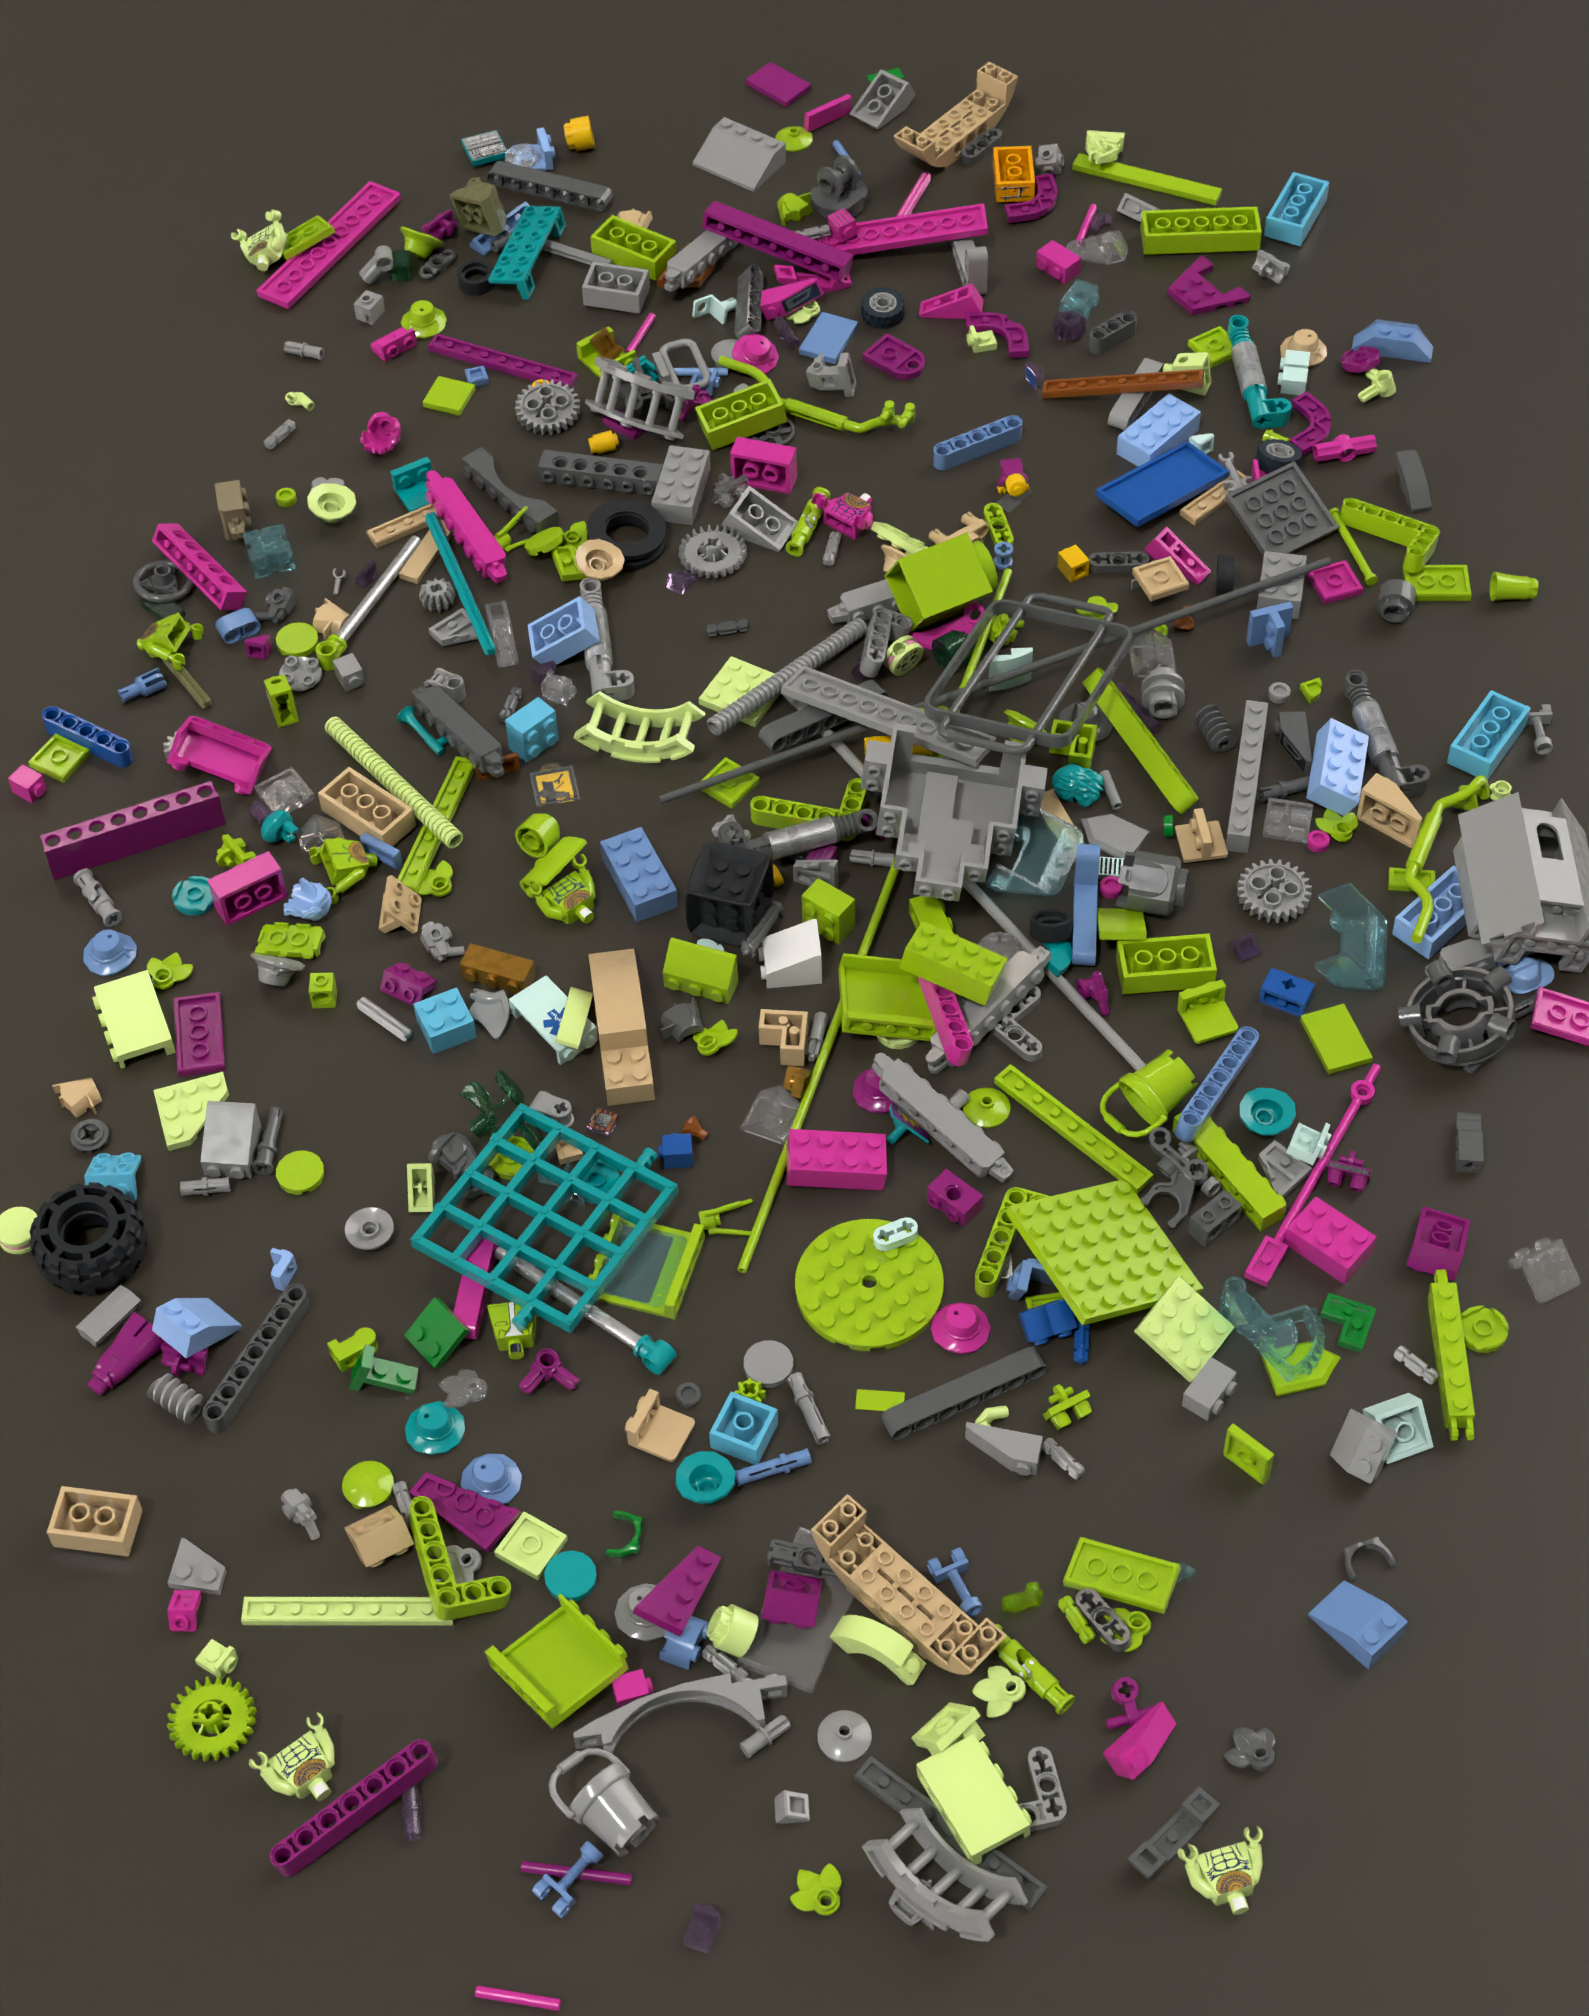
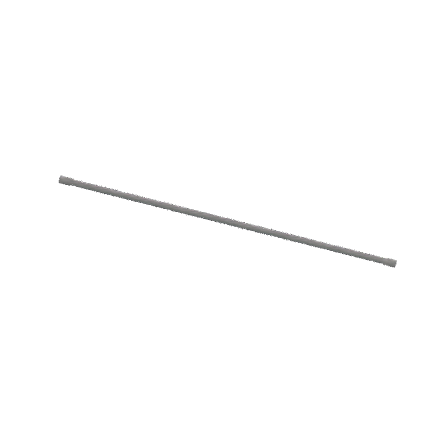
M783 695L797 710L808 707L804 702ZM829 729L820 734L825 737L834 734V732ZM841 740L830 744L862 778L864 764ZM874 791L880 798H882V792ZM963 879L962 886L1002 929L1018 943V946L1023 951L1030 954L1037 949L975 882ZM1044 967L1043 970L1046 976L1136 1071L1146 1065L1062 975L1056 977L1048 968Z

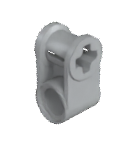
M436 668L431 679L423 683V686L427 689L432 686H439L456 703H460L466 698L463 678L442 668Z
M545 1091L537 1093L529 1106L530 1108L568 1128L574 1125V1115L571 1113L572 1106L569 1101L553 1096Z

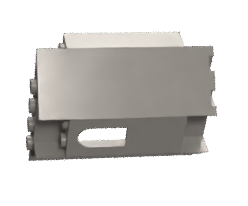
M1519 792L1459 814L1458 818L1462 836L1453 849L1468 936L1480 938L1482 945L1492 946L1494 962L1516 965L1525 951L1563 955L1558 963L1560 970L1582 973L1589 963V848L1585 831L1563 799H1560L1553 812L1526 809L1521 807ZM1541 851L1554 853L1555 859L1543 858Z

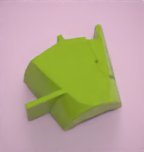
M787 193L779 199L777 208L782 226H786V222L790 220L801 221L804 216H808L813 212L812 207L808 204L811 203V193L800 196L794 193Z

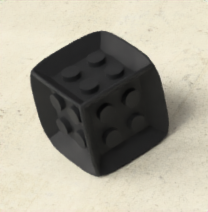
M717 842L706 843L690 875L685 896L686 924L690 933L704 939L741 947V942L743 940L746 942L752 930L767 909L770 908V901L772 900L774 890L771 858L764 853L744 847Z

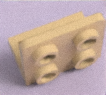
M649 1389L646 1396L640 1398L634 1417H630L626 1423L625 1431H627L628 1445L669 1462H674L695 1427V1420L660 1405L659 1392Z

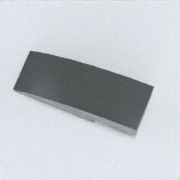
M1416 449L1396 452L1394 466L1400 477L1399 486L1411 513L1431 510L1432 505L1428 485Z

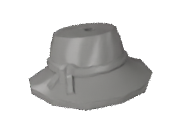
M251 953L250 955L258 965L259 981L270 985L286 986L294 972L305 968L303 963L289 958Z
M645 1583L631 1587L618 1599L614 1613L617 1626L630 1638L647 1642L664 1637L665 1629L633 1614L635 1606L657 1585Z

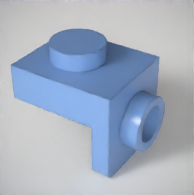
M714 368L709 379V385L700 389V391L705 390L712 396L714 390L719 388L721 377H718V369ZM695 372L690 384L701 381L703 379L702 374Z

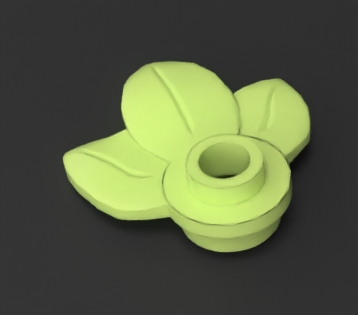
M813 300L784 318L794 319L795 324L805 323L820 313V306Z
M992 1666L988 1668L989 1678L979 1681L972 1690L976 1697L988 1702L986 1711L988 1718H996L1007 1714L1013 1703L1022 1700L1026 1693V1685L1020 1677L1012 1676L1009 1670L1003 1666ZM1016 1685L1015 1690L1008 1691L1010 1686Z

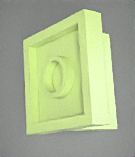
M949 1702L911 1738L917 1746L927 1748L933 1756L973 1734L978 1741L985 1734L976 1722L980 1714L975 1707Z

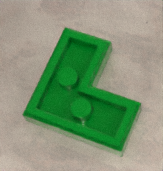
M1328 1293L1320 1317L1343 1324L1337 1343L1338 1346L1362 1353L1377 1308Z

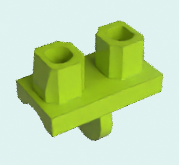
M229 834L222 835L223 846L217 850L218 855L216 857V862L219 866L234 868L256 857L253 851L244 853L246 845L242 838L232 839Z
M1060 1384L1053 1386L1054 1395L1048 1397L1051 1404L1057 1401L1059 1404L1051 1407L1042 1415L1045 1421L1050 1419L1057 1430H1060L1072 1423L1066 1413L1067 1410L1072 1408L1078 1420L1092 1413L1087 1400L1090 1394L1088 1390H1085L1068 1399V1396L1074 1393L1072 1387L1064 1389Z

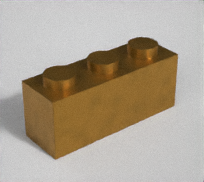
M471 943L459 964L463 979L469 982L485 984L491 988L507 990L513 994H517L529 987L536 976L533 960Z

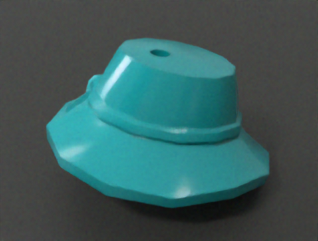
M1257 1088L1246 1093L1240 1102V1120L1249 1130L1261 1136L1277 1135L1289 1129L1296 1117L1295 1103L1286 1093L1274 1088Z
M437 1401L424 1404L411 1413L405 1426L406 1440L416 1452L428 1455L447 1453L458 1446L465 1433L464 1417L453 1405Z
M699 1451L685 1457L676 1470V1487L682 1497L701 1505H711L717 1502V1500L726 1497L735 1485L734 1468L728 1459L716 1452Z

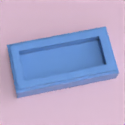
M365 832L360 836V842L365 853H375L377 860L397 870L403 865L400 850Z

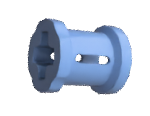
M1008 542L997 543L994 547L996 554L994 565L1000 570L1010 568L1013 564L1011 558L1013 546Z

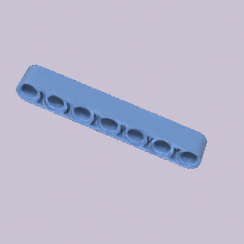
M1245 1026L1239 1029L1184 1108L1174 1131L1178 1139L1190 1142L1196 1138L1252 1056L1259 1039V1033L1254 1028Z

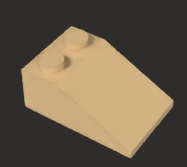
M1376 773L1362 788L1357 819L1413 848L1421 827L1422 817L1397 784Z

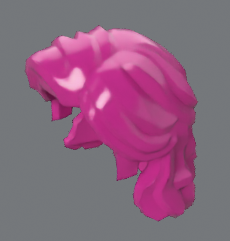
M386 412L373 414L368 422L367 432L363 431L360 442L364 444L365 451L384 455L393 450L400 441L401 426L399 420L395 417H390Z

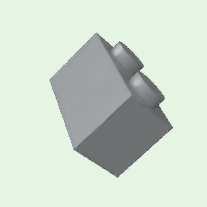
M1210 1357L1184 1392L1182 1406L1209 1421L1213 1414L1217 1415L1221 1411L1225 1397H1231L1236 1390L1237 1383H1235L1237 1372Z

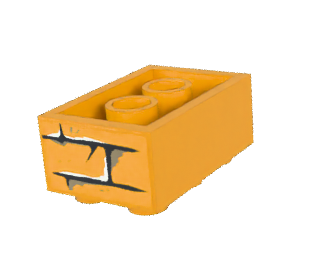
M1031 146L993 147L996 202H1026L1032 200L1035 195V177Z

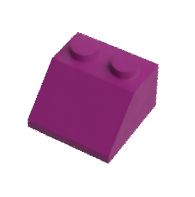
M770 1570L761 1619H767L768 1622L773 1624L790 1623L801 1629L814 1628L822 1579Z

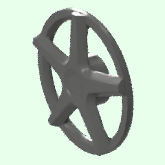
M787 418L791 427L781 428L780 425L764 430V434L761 437L757 438L754 434L751 435V438L758 441L773 438L777 442L774 444L785 445L794 438L795 426ZM791 432L790 436L784 441L780 437V434Z

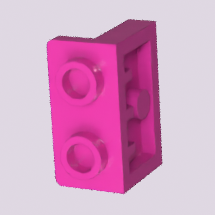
M401 327L371 343V350L386 362L417 345L415 330L412 328L406 330L404 327Z

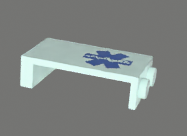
M546 975L509 999L510 1010L516 1019L522 1015L555 1049L558 1063L562 1065L566 1061L575 1058L577 1054L586 1048L592 1047L598 1041L597 1028L588 1018L586 1019L578 1049L555 1043L568 997Z

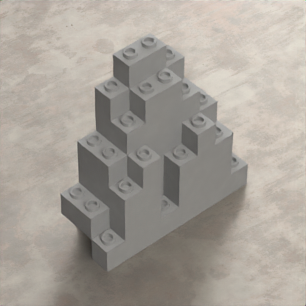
M894 722L891 743L868 740L861 789L882 792L876 835L898 838L894 868L916 872L913 894L923 897L941 898L947 901H959L963 879L985 883L990 853L1011 856L1018 814L1039 817L1045 791L1047 768L1025 765L1026 753L1023 755L1003 753L1000 768L979 764L974 767L960 761L912 754L916 726ZM1005 740V744L1012 746H1021L1024 744L1021 742Z

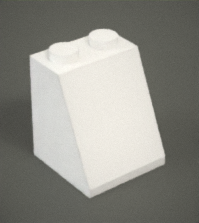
M817 919L806 921L764 937L762 947L758 948L759 961H764V966H760L761 980L766 979L767 989L822 984V961Z

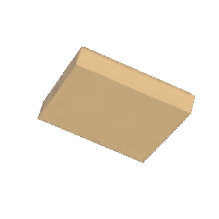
M1171 556L1132 568L1133 576L1150 601L1189 589L1188 581Z

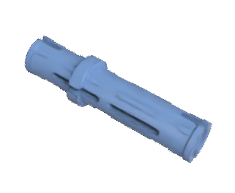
M805 1448L788 1455L782 1453L779 1454L778 1458L737 1471L735 1470L737 1486L739 1487L743 1484L782 1472L788 1474L792 1469L807 1464L810 1465L812 1461L809 1451Z

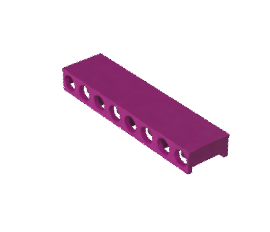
M208 781L62 828L40 837L53 879L57 880L76 874L79 870L85 868L91 869L226 825L219 795L216 794L212 781ZM208 789L212 793L208 797L199 796L200 791ZM180 797H189L186 804L177 802ZM161 803L168 804L165 807V811L156 810V806ZM139 810L146 811L143 818H137L134 814ZM117 817L124 818L121 825H116L112 822ZM96 824L103 825L100 832L92 831L91 827ZM74 831L81 832L78 839L73 840L69 837L70 833ZM50 839H59L56 846H47V842Z

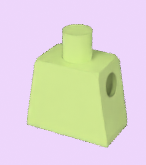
M1206 352L1179 353L1173 364H1164L1163 372L1204 370L1202 388L1180 390L1206 396L1211 385L1209 354Z

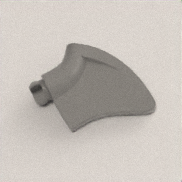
M473 989L474 994L471 993L470 997L474 1003L469 1010L473 1020L483 1025L494 1040H500L508 1026L511 1012L504 990L493 993L483 989Z

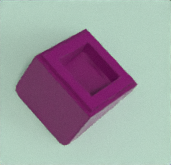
M270 635L245 639L247 657L268 660L272 651Z

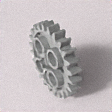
M543 380L541 385L536 381L535 387L528 385V390L522 389V395H518V400L515 401L517 420L521 421L522 427H527V431L533 428L534 434L539 430L542 435L546 431H549V434L552 435L554 430L560 433V428L568 430L567 424L573 426V420H578V414H580L578 394H575L574 388L569 389V384L562 386L561 381L554 384V380H551L550 384H547L546 380Z
M1269 859V863L1265 864L1263 860H1260L1259 866L1252 863L1251 869L1245 868V873L1240 874V880L1237 884L1239 904H1244L1243 910L1251 909L1250 916L1257 913L1258 920L1266 917L1267 923H1269L1272 918H1275L1276 923H1279L1280 918H1283L1288 922L1289 916L1296 919L1297 913L1303 914L1304 908H1308L1312 894V886L1309 885L1310 879L1304 878L1305 872L1297 873L1298 866L1290 868V862L1282 865V861L1279 859L1277 864H1274L1272 859Z

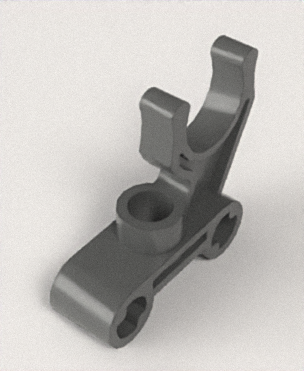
M634 357L632 359V366L635 371L643 374L640 359ZM609 374L607 384L612 387L613 378L612 374ZM626 380L621 381L618 393L625 401V412L632 388L631 382ZM642 387L639 390L633 413L634 418L641 416L642 409L650 407L653 396L652 389ZM664 393L660 397L659 405H664L667 410L673 411L674 396Z
M1163 1127L1153 1129L1149 1135L1150 1148L1161 1158L1156 1167L1171 1182L1154 1184L1150 1191L1141 1198V1202L1145 1207H1149L1152 1200L1159 1195H1170L1175 1198L1179 1204V1211L1175 1217L1168 1221V1228L1176 1230L1177 1226L1188 1217L1195 1186L1203 1185L1208 1179V1167L1201 1159L1196 1158L1189 1162L1171 1147L1170 1132ZM1163 1137L1165 1143L1161 1145L1156 1144V1138ZM1193 1169L1195 1171L1201 1169L1203 1171V1174L1199 1175L1197 1173L1195 1175H1192L1191 1171Z

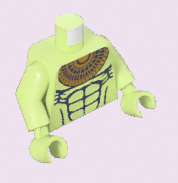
M273 209L271 210L272 212L267 211L265 214L266 219L273 221V224L252 235L247 241H245L247 237L245 231L237 229L239 235L231 233L232 239L241 243L240 248L252 265H256L261 271H266L270 264L281 258L287 240V234L284 232L282 223H279L281 213Z
M316 1712L320 1719L317 1725H311L309 1717L306 1719L307 1725L315 1730L314 1735L310 1730L269 1760L266 1754L257 1752L258 1756L262 1759V1763L259 1766L252 1759L249 1760L250 1767L260 1769V1775L273 1791L288 1796L296 1795L299 1799H303L312 1793L317 1801H322L330 1795L331 1790L326 1782L332 1778L330 1769L334 1765V1745L327 1729L322 1727L324 1719L320 1713Z
M1258 1826L1256 1827L1257 1835L1254 1838L1249 1837L1248 1827L1244 1829V1836L1250 1842L1248 1845L1244 1841L1198 1855L1197 1848L1188 1844L1191 1851L1188 1857L1185 1856V1852L1181 1848L1177 1852L1179 1858L1186 1861L1185 1869L1191 1886L1205 1898L1211 1899L1215 1905L1229 1902L1233 1915H1239L1249 1910L1245 1897L1253 1894L1254 1886L1260 1880L1263 1862L1261 1845L1258 1842L1261 1841L1263 1832Z

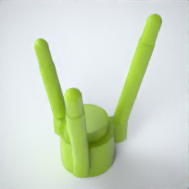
M527 506L519 511L494 536L506 553L514 548L525 545L528 541L526 539L510 545L512 540L508 534L518 523L517 520L528 509Z
M753 1200L737 1201L715 1209L699 1211L700 1223L704 1225V1230H708L709 1235L750 1236L751 1231L716 1228V1226L721 1225L720 1213L751 1204Z

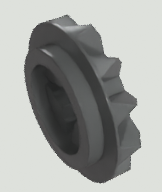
M87 1119L81 1121L72 1129L70 1139L74 1148L76 1147L80 1152L88 1151L91 1153L92 1150H100L103 1144H107V1138L110 1135L108 1127L104 1122L97 1119ZM86 1132L94 1136V1140L87 1138Z

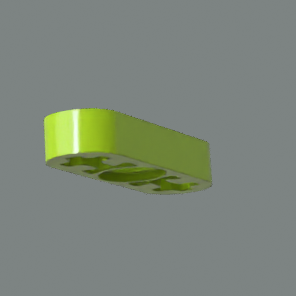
M997 503L985 505L983 517L990 526L989 533L994 546L999 542H1003L1001 537H1004V541L1013 546L1014 537L1001 505ZM996 525H1001L1004 528L997 530L993 527Z

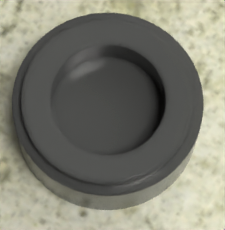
M687 1382L677 1388L676 1401L681 1407L692 1408L699 1404L701 1390L696 1384Z

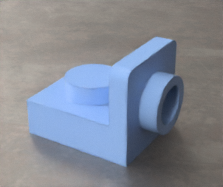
M272 1248L270 1254L275 1265L272 1268L271 1277L275 1289L284 1291L298 1267L291 1252L285 1249L278 1250Z

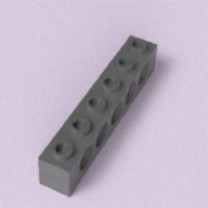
M552 450L543 451L538 465L541 482L654 496L663 468V464Z

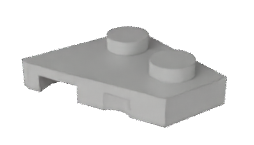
M463 608L429 628V635L442 646L478 639L470 619Z
M1274 1140L1259 1154L1258 1160L1272 1189L1285 1198L1311 1174L1312 1168L1305 1162L1296 1160L1287 1154V1149Z

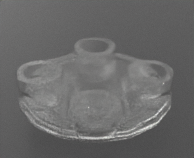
M527 143L512 146L505 153V162L532 168L542 159L541 150L535 145Z

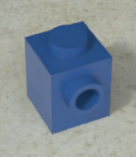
M691 1133L662 1135V1145H658L659 1160L664 1159V1169L693 1167Z

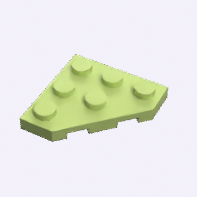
M223 1072L153 1090L168 1151L192 1145L197 1139L199 1131L205 1126L207 1102H225L228 1098L229 1092Z

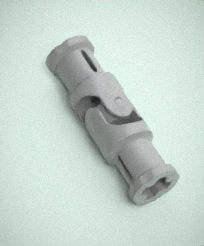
M86 868L79 870L73 877L74 883L81 887L83 896L88 899L94 911L101 915L104 925L112 927L120 923L122 913L115 909L112 899L105 892L102 885L94 880L91 870Z

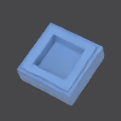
M484 366L465 370L468 383L475 384V387L489 384Z

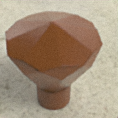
M1189 615L1175 620L1174 625L1180 629L1188 630L1194 628V621L1192 616Z
M695 1115L683 1123L681 1134L691 1133V1136H696L701 1140L706 1138L708 1132L701 1128Z

